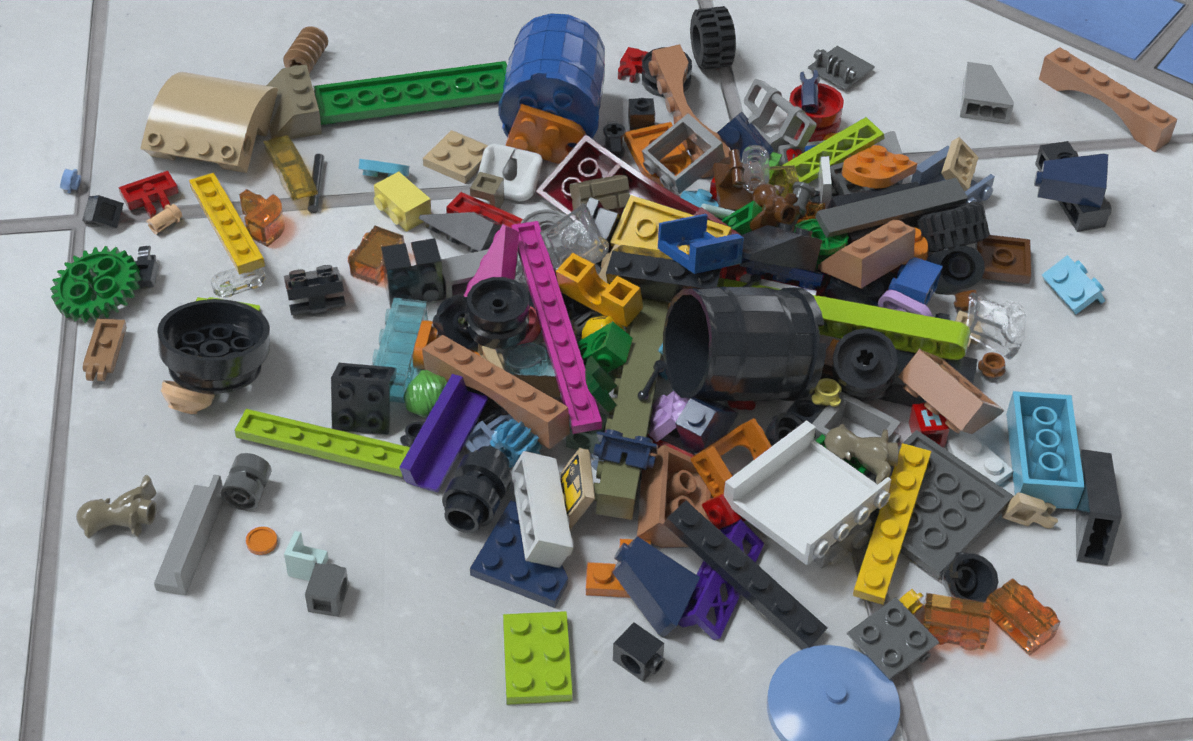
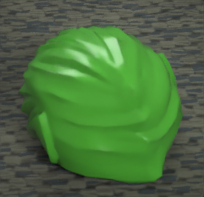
M421 370L408 384L404 393L406 409L427 418L448 381L443 376L436 375L428 370Z

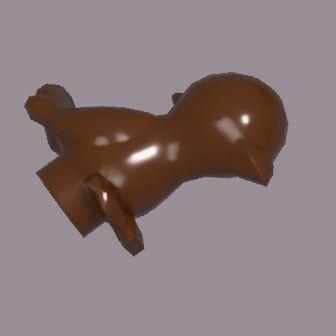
M769 183L757 186L753 192V200L762 207V212L750 222L751 230L754 231L767 225L779 227L780 223L792 224L800 214V207L793 205L798 201L796 194L788 193L783 197L781 196L785 190L783 186Z

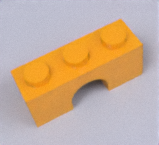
M574 253L556 270L561 293L604 316H611L616 322L625 327L643 309L640 287L619 276L611 284L606 283L597 274L594 263Z

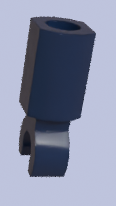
M814 70V75L811 79H806L804 71L800 73L802 84L801 109L806 113H817L819 109L817 85L820 82V77L817 70Z

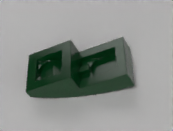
M591 356L587 359L586 385L591 395L609 413L617 406L609 394L617 384L594 357Z

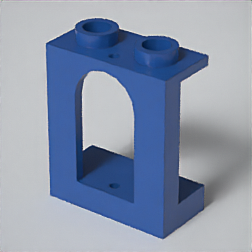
M701 214L659 223L657 249L696 274L741 264L744 237L739 234L714 237L707 232L708 215ZM682 245H690L689 255L681 251L678 247Z

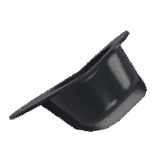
M966 245L935 252L929 255L926 260L943 266L938 287L935 291L936 294H948L969 288L981 280L985 271V262L981 254L976 249Z

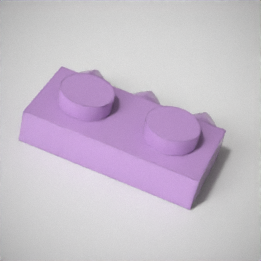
M673 391L667 396H660L653 403L649 435L656 442L676 428L675 422L688 403L689 398H681Z

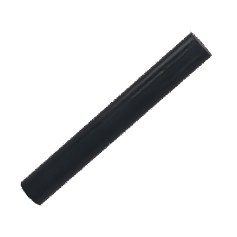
M320 153L314 156L308 211L310 213L318 212L324 155Z

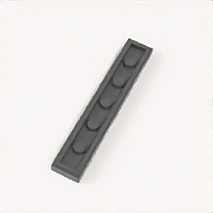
M952 178L817 212L815 217L826 238L885 224L892 220H901L966 203L968 197L957 178Z

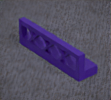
M742 520L719 529L743 552L742 541L745 538L752 545L747 555L756 563L765 543ZM703 560L696 574L700 579L678 625L685 628L697 624L713 640L721 638L741 594ZM721 584H726L728 594L726 602H722ZM710 608L715 610L717 620L715 626L706 618Z

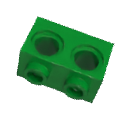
M612 321L578 341L577 345L585 369L587 359L591 356L607 373L625 364L633 338Z

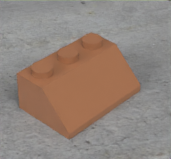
M892 220L818 264V270L863 288L914 258L915 228L904 224L902 221Z
M919 349L898 376L906 383L903 388L916 398L920 395L926 400L924 406L936 415L941 413L948 419L945 424L958 434L961 431L973 434L1004 412V409L945 360Z
M663 445L658 449V454H651V456H656L654 467H647V470L642 469L637 536L643 540H651L652 544L661 548L688 547L664 525V522L685 501H688L708 519L702 503L711 499V492L691 462L690 458L692 457Z

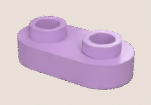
M895 290L886 291L878 301V306L881 308L933 317L926 305Z

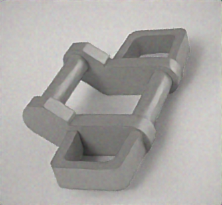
M759 79L753 81L744 98V104L753 113L748 118V122L756 127L774 149L773 152L775 153L778 152L779 146L792 144L799 148H805L816 128V123L805 114L804 110L793 106L783 98L779 90L771 87L765 81ZM761 88H763L767 93L758 108L755 104V99ZM778 106L788 116L779 133L769 137L760 129L768 124ZM804 122L805 127L798 140L794 139L799 127Z

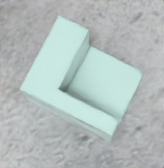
M294 531L284 553L288 576L309 581L315 563H327L328 552L304 546L302 532Z

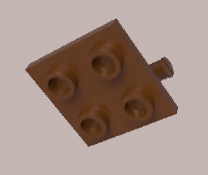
M733 149L728 153L730 164L714 163L713 170L718 207L737 211L753 201V192L757 186L764 184V178L761 168L744 166L740 160V151Z

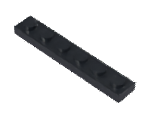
M688 501L682 503L667 517L664 525L799 648L802 650L810 648L828 629L827 626Z

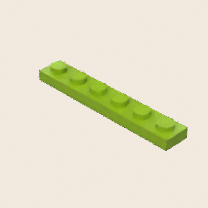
M250 409L244 411L234 430L236 438L399 477H403L399 467L410 449L407 446Z

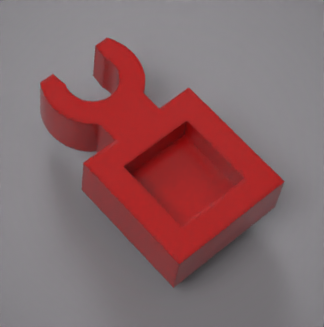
M628 47L620 60L618 79L621 80L624 75H629V82L633 83L636 80V73L642 74V60L648 52Z

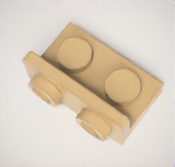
M958 137L951 141L941 174L945 180L957 178L965 192L971 187L970 184L976 171L975 168L979 157Z

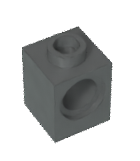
M315 563L305 592L308 612L339 617L349 587L347 569L345 567H340L336 564Z

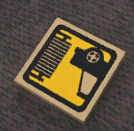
M582 448L577 450L561 472L562 492L565 494V508L570 520V530L595 499L590 452Z

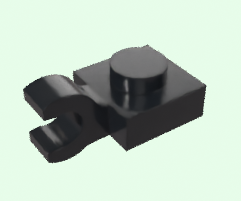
M150 245L139 247L138 258L135 261L140 270L141 280L137 282L140 288L155 287L159 266L156 262V255H150Z

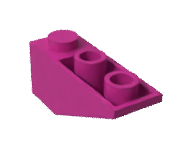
M504 224L501 226L500 230L495 234L487 254L481 259L476 274L469 281L463 296L467 297L473 285L487 278L506 277L515 280L519 232Z

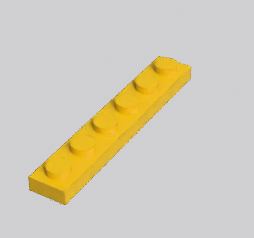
M214 172L190 179L191 190L239 275L265 267L262 254Z
M902 443L898 454L897 467H894L890 478V498L886 505L880 509L854 587L853 596L884 605L930 460L931 451Z

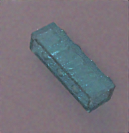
M394 298L391 309L387 308L386 327L380 330V347L374 350L372 364L374 366L396 367V379L390 390V402L405 403L404 393L408 384L412 381L415 370L413 368L415 342L422 320L428 321L426 301Z

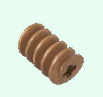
M313 26L303 28L284 55L283 62L285 68L307 65L310 74L314 65L328 46L329 40L324 31Z

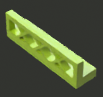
M865 117L782 165L784 183L789 188H792L795 182L808 184L819 177L821 157L829 156L830 166L843 163L845 159L885 139L884 133Z

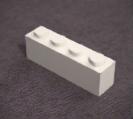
M523 451L511 473L525 560L560 568L566 557L571 555L574 548V540L571 538L569 529L570 520L565 508V494L562 492L561 473L558 471L556 458Z

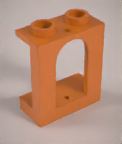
M755 418L739 425L690 458L713 497L720 494L724 495L725 482L732 477L721 459L723 454L735 446H744L751 452L753 460H755L772 447L765 436L764 430L758 425Z

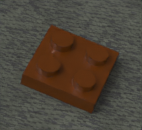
M989 235L986 239L975 243V249L981 254L985 262V271L982 279L1030 283V239Z

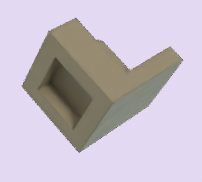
M479 172L470 187V196L490 201V205L500 209L505 201L504 178Z

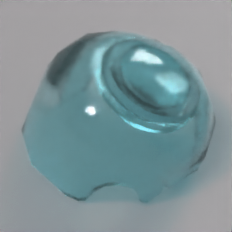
M529 342L519 345L514 350H509L508 359L505 360V363L512 375L543 376L549 365V355L547 350L541 345Z

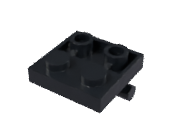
M322 265L317 267L315 271L305 272L303 269L290 271L289 275L284 276L289 301L308 298V302L289 305L291 316L310 313L311 315L326 313L327 309L346 306L344 296L325 299L327 294L344 292L343 281L338 267Z

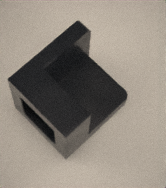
M101 195L89 196L82 221L86 223L94 222L116 229L124 203Z

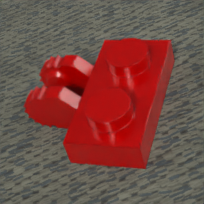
M168 170L118 187L128 209L132 210L144 206L150 219L156 215V209L152 202L159 200L162 209L165 210V206L170 205L167 197L179 193L177 184Z

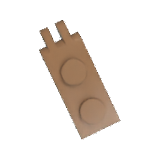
M97 319L83 362V372H86L87 381H94L96 372L98 381H105L107 373L114 372L127 329L125 320Z

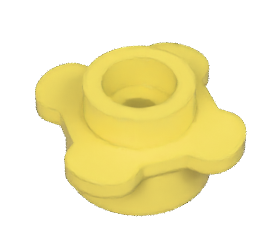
M825 378L819 380L814 389L815 394L812 395L813 403L831 405L833 407L840 405L839 393L842 390L841 386L833 379Z

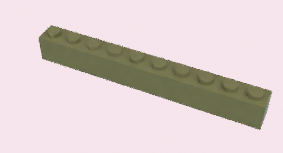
M642 297L643 309L626 327V333L633 340L626 363L618 367L617 375L621 376V378L615 379L617 386L613 391V395H617V398H613L617 406L609 412L613 419L607 418L605 430L619 431L623 433V437L635 439V436L647 437L658 376L648 392L649 398L646 401H640L637 394L640 390L644 389L652 375L654 363L662 358V354L658 349L663 343L666 314L671 304L667 301ZM622 453L620 464L598 461L596 479H600V483L594 482V501H597L596 514L632 520L641 469L625 465L628 454Z

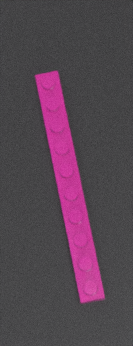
M533 221L512 225V228L519 232L518 255L564 405L568 407L572 433L576 434L602 429L600 413L595 398L591 395L586 385L585 366L539 222Z

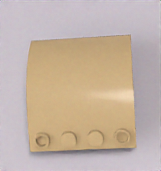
M178 72L164 83L153 103L140 149L144 150L151 157L175 161L176 156L213 162L217 163L222 169L247 173L256 135L267 137L278 89L271 86Z

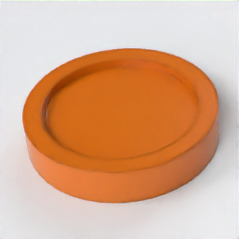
M264 526L252 529L246 536L247 548L255 555H265L272 552L277 546L275 531Z

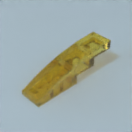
M288 135L263 141L265 151L270 156L273 168L279 175L280 183L292 201L318 194L301 155Z

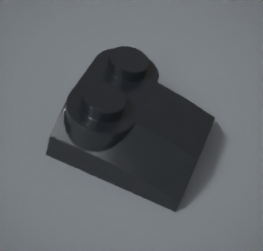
M888 272L863 288L854 286L831 275L824 297L879 307L878 301L888 291L894 275Z

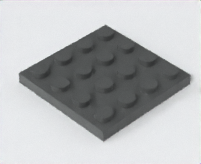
M916 430L903 443L931 451V456L900 552L939 579L941 572L943 573L946 566L955 558V553H964L1003 513L1014 495ZM891 467L889 478H891L894 467ZM872 473L868 478L876 483V475ZM876 508L868 517L872 521L870 529L872 532L880 512L879 508Z

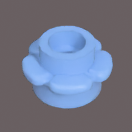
M65 169L61 178L60 188L68 190L67 193L69 194L72 189L78 190L81 183V175H77V169Z

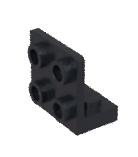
M339 362L331 376L332 429L389 434L390 390L396 379V367Z

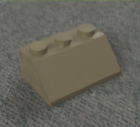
M307 65L282 68L266 85L278 89L269 126L272 142L322 134L319 109Z

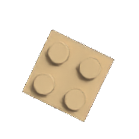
M451 130L423 157V166L466 184L479 171L483 152L488 145Z

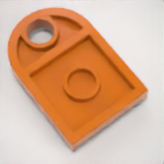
M521 104L505 146L534 152L541 155L544 160L560 164L573 149V147L567 144H578L586 133L579 124L572 120Z
M667 122L626 132L624 141L641 174L660 186L665 187L661 183L660 177L655 173L653 175L650 174L644 167L643 162L645 161L642 150L673 126L672 123ZM681 143L659 162L677 176L691 164V158L683 143Z
M873 145L845 159L841 173L846 180L856 185L868 188H886L914 174L918 163L909 160V157L906 155L893 154L888 152L883 146Z

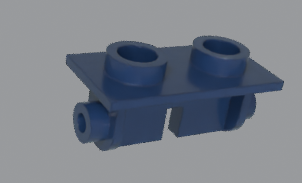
M611 429L605 430V433L597 431V438L601 444H595L593 455L598 456V460L620 464L622 453L628 454L625 463L627 466L647 470V467H654L656 456H651V453L658 454V446L653 443L652 439L643 436H635V439L623 437V433Z

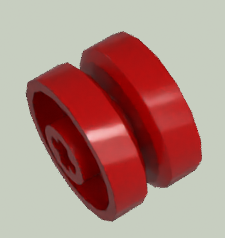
M822 83L817 85L819 109L817 113L805 112L816 123V128L808 142L823 141L826 135L839 133L844 99L841 93L834 87ZM802 85L795 87L790 93L789 102L795 107L801 108ZM804 122L799 127L794 139L798 140L805 127Z

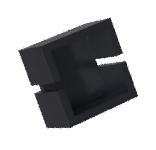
M435 238L411 242L416 265L411 266L406 243L381 247L384 283L390 308L413 305L415 300L425 303L444 299L442 260Z

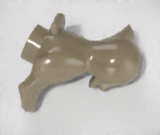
M841 424L839 427L831 429L825 437L826 449L842 460H851L852 457L857 458L867 470L876 475L877 485L889 477L891 467H897L898 444L897 442H888L887 429H883L881 438H862L856 436L844 424Z
M148 475L143 476L139 487L122 494L111 504H109L110 498L106 500H90L83 504L77 511L76 519L80 528L84 530V535L89 539L96 532L108 526L119 525L132 529V535L138 537L142 532V524L151 525L157 512L156 502L151 500L157 494L152 479Z

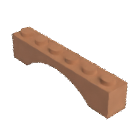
M681 45L653 50L652 60L649 62V71L657 79L658 91L665 97V105L669 113L672 112L674 124L689 113L722 142L725 158L719 163L730 164L729 147L716 132L705 126L693 114L686 102L683 85L687 78L688 60ZM689 138L683 141L684 147L691 154L692 163L705 153ZM713 168L706 172L701 178L714 176Z
M1061 47L1044 57L1039 76L1040 81L1056 91H1080L1101 100L1123 120L1133 138L1153 152H1156L1170 142L1178 120L1177 118Z
M441 335L422 348L425 370L443 376L447 381L452 374L462 376L466 386L486 394L503 407L518 423L522 421L525 427L531 428V432L539 437L538 442L545 447L551 449L570 434L569 411L566 405L444 335Z

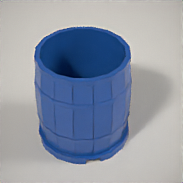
M550 13L535 17L521 27L508 59L503 84L504 93L498 105V116H500L503 124L502 129L507 137L521 104L572 120L584 129L587 136L591 139L594 138L599 128V110L603 95L605 46L599 33L586 21L569 14ZM568 143L567 145L574 148L577 144Z

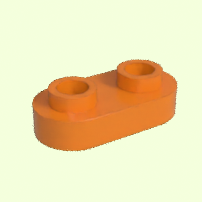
M422 320L413 351V368L425 369L422 348L439 337L437 329L433 326V321Z

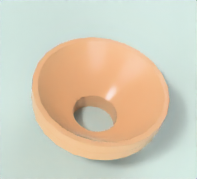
M163 380L161 385V393L169 404L168 407L188 414H197L198 411L209 407L215 397V394L188 390L174 381Z

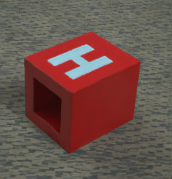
M925 403L913 404L908 422L911 434L918 430L945 448L950 430L945 424L947 419L941 413L939 415L932 413L924 406Z

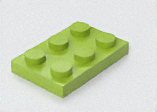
M567 611L503 614L506 704L572 701Z

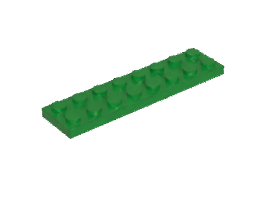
M506 61L315 85L313 87L319 109L321 125L334 124L337 122L500 101L504 93L503 84L507 63Z

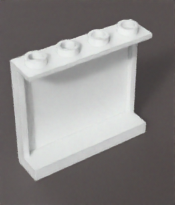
M807 420L725 482L724 497L736 513L806 565L817 557L822 558L831 545L837 540H844L850 530L857 524L862 525L876 508L881 509L890 498L889 488L891 479L887 477L877 485L814 440L816 427Z

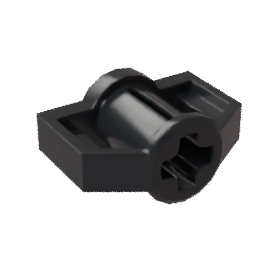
M617 121L607 122V125L603 128V134L605 135L604 148L619 159H622L625 155L623 136L626 133V129Z

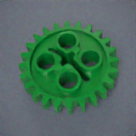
M105 246L99 252L97 247H94L91 254L84 250L83 257L79 258L74 255V262L72 264L65 262L66 270L57 271L60 278L52 280L55 286L51 287L50 290L53 293L51 298L55 306L66 318L72 317L73 321L76 322L81 317L83 322L86 323L90 317H93L96 322L102 314L109 318L111 310L118 313V306L120 304L123 306L128 305L126 298L135 297L132 290L140 288L137 283L141 280L140 270L131 255L128 256L125 250L120 252L115 247L110 251L108 246Z

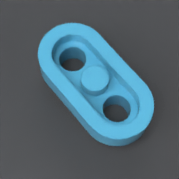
M359 159L358 169L363 170V175L378 177V172L386 173L388 177L397 172L404 176H409L410 166Z

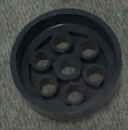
M207 299L183 304L168 312L161 319L157 329L159 356L168 367L171 378L183 388L199 393H227L246 387L259 376L262 363L266 360L270 351V326L266 317L252 306L232 300Z

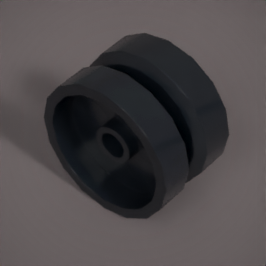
M491 277L481 280L472 286L467 294L468 332L472 339L481 346L491 349L509 348L525 339L529 332V294L523 285L510 278Z
M871 329L854 330L842 337L836 344L832 364L833 380L841 386L842 392L862 402H868L884 396L891 389L898 363L897 351L891 340L881 332Z

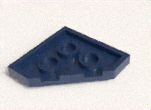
M510 500L471 565L470 576L555 608L568 585V576L563 565L558 568L525 560L517 504Z

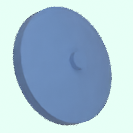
M820 645L800 650L789 656L779 665L769 684L767 713L771 726L781 741H891L899 722L900 701L893 681L889 680L866 655L847 647Z

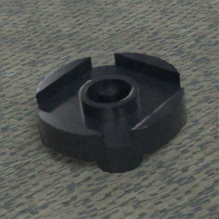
M455 295L444 300L438 307L437 314L433 317V326L437 329L439 336L444 335L468 350L478 347V343L472 339L468 332L467 297ZM458 318L465 319L466 322L464 323V327L466 329L460 327L458 323Z

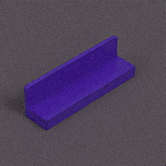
M451 375L399 468L407 484L438 492L488 402L487 396L468 391L462 376Z

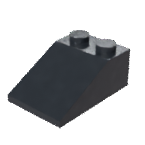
M780 223L779 227L767 225L740 235L744 237L742 258L814 272L822 239L812 237L813 231L796 228V226Z

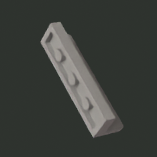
M213 475L209 487L194 485L155 579L154 586L156 591L187 595L224 501L220 494L223 488L220 475Z

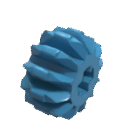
M511 419L500 424L494 430L495 433L492 435L490 444L507 456L510 463L509 468L515 466L523 451L540 454L539 451L542 446L538 442L539 437L531 432V428L525 427L522 421L518 423L516 420Z

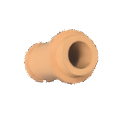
M175 204L171 206L166 205L165 210L146 222L151 231L157 235L169 225L179 223L183 215Z

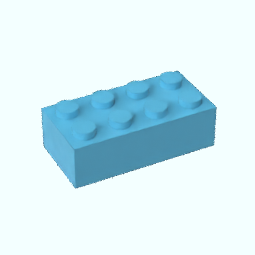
M1013 391L1006 417L1011 464L1014 470L1015 495L1020 492L1041 499L1045 503H1051L1056 508L1077 509L1085 486L1072 395Z

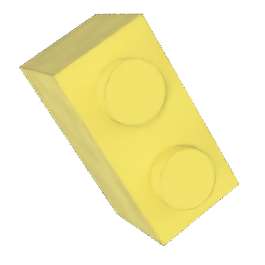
M400 172L374 184L375 197L373 200L376 207L380 211L383 210L390 216L393 223L399 224L406 232L424 222L419 219L420 215L431 214V199Z

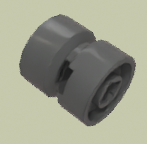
M241 453L237 455L220 492L221 498L225 503L239 510L248 511L257 508L264 492L263 488H265L272 472L271 465L268 461L255 454Z

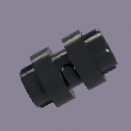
M483 446L463 457L455 472V478L450 481L442 497L445 520L454 529L464 533H473L492 522L500 506V500L504 498L512 482V474L508 468L510 464L509 459L502 451L494 447Z

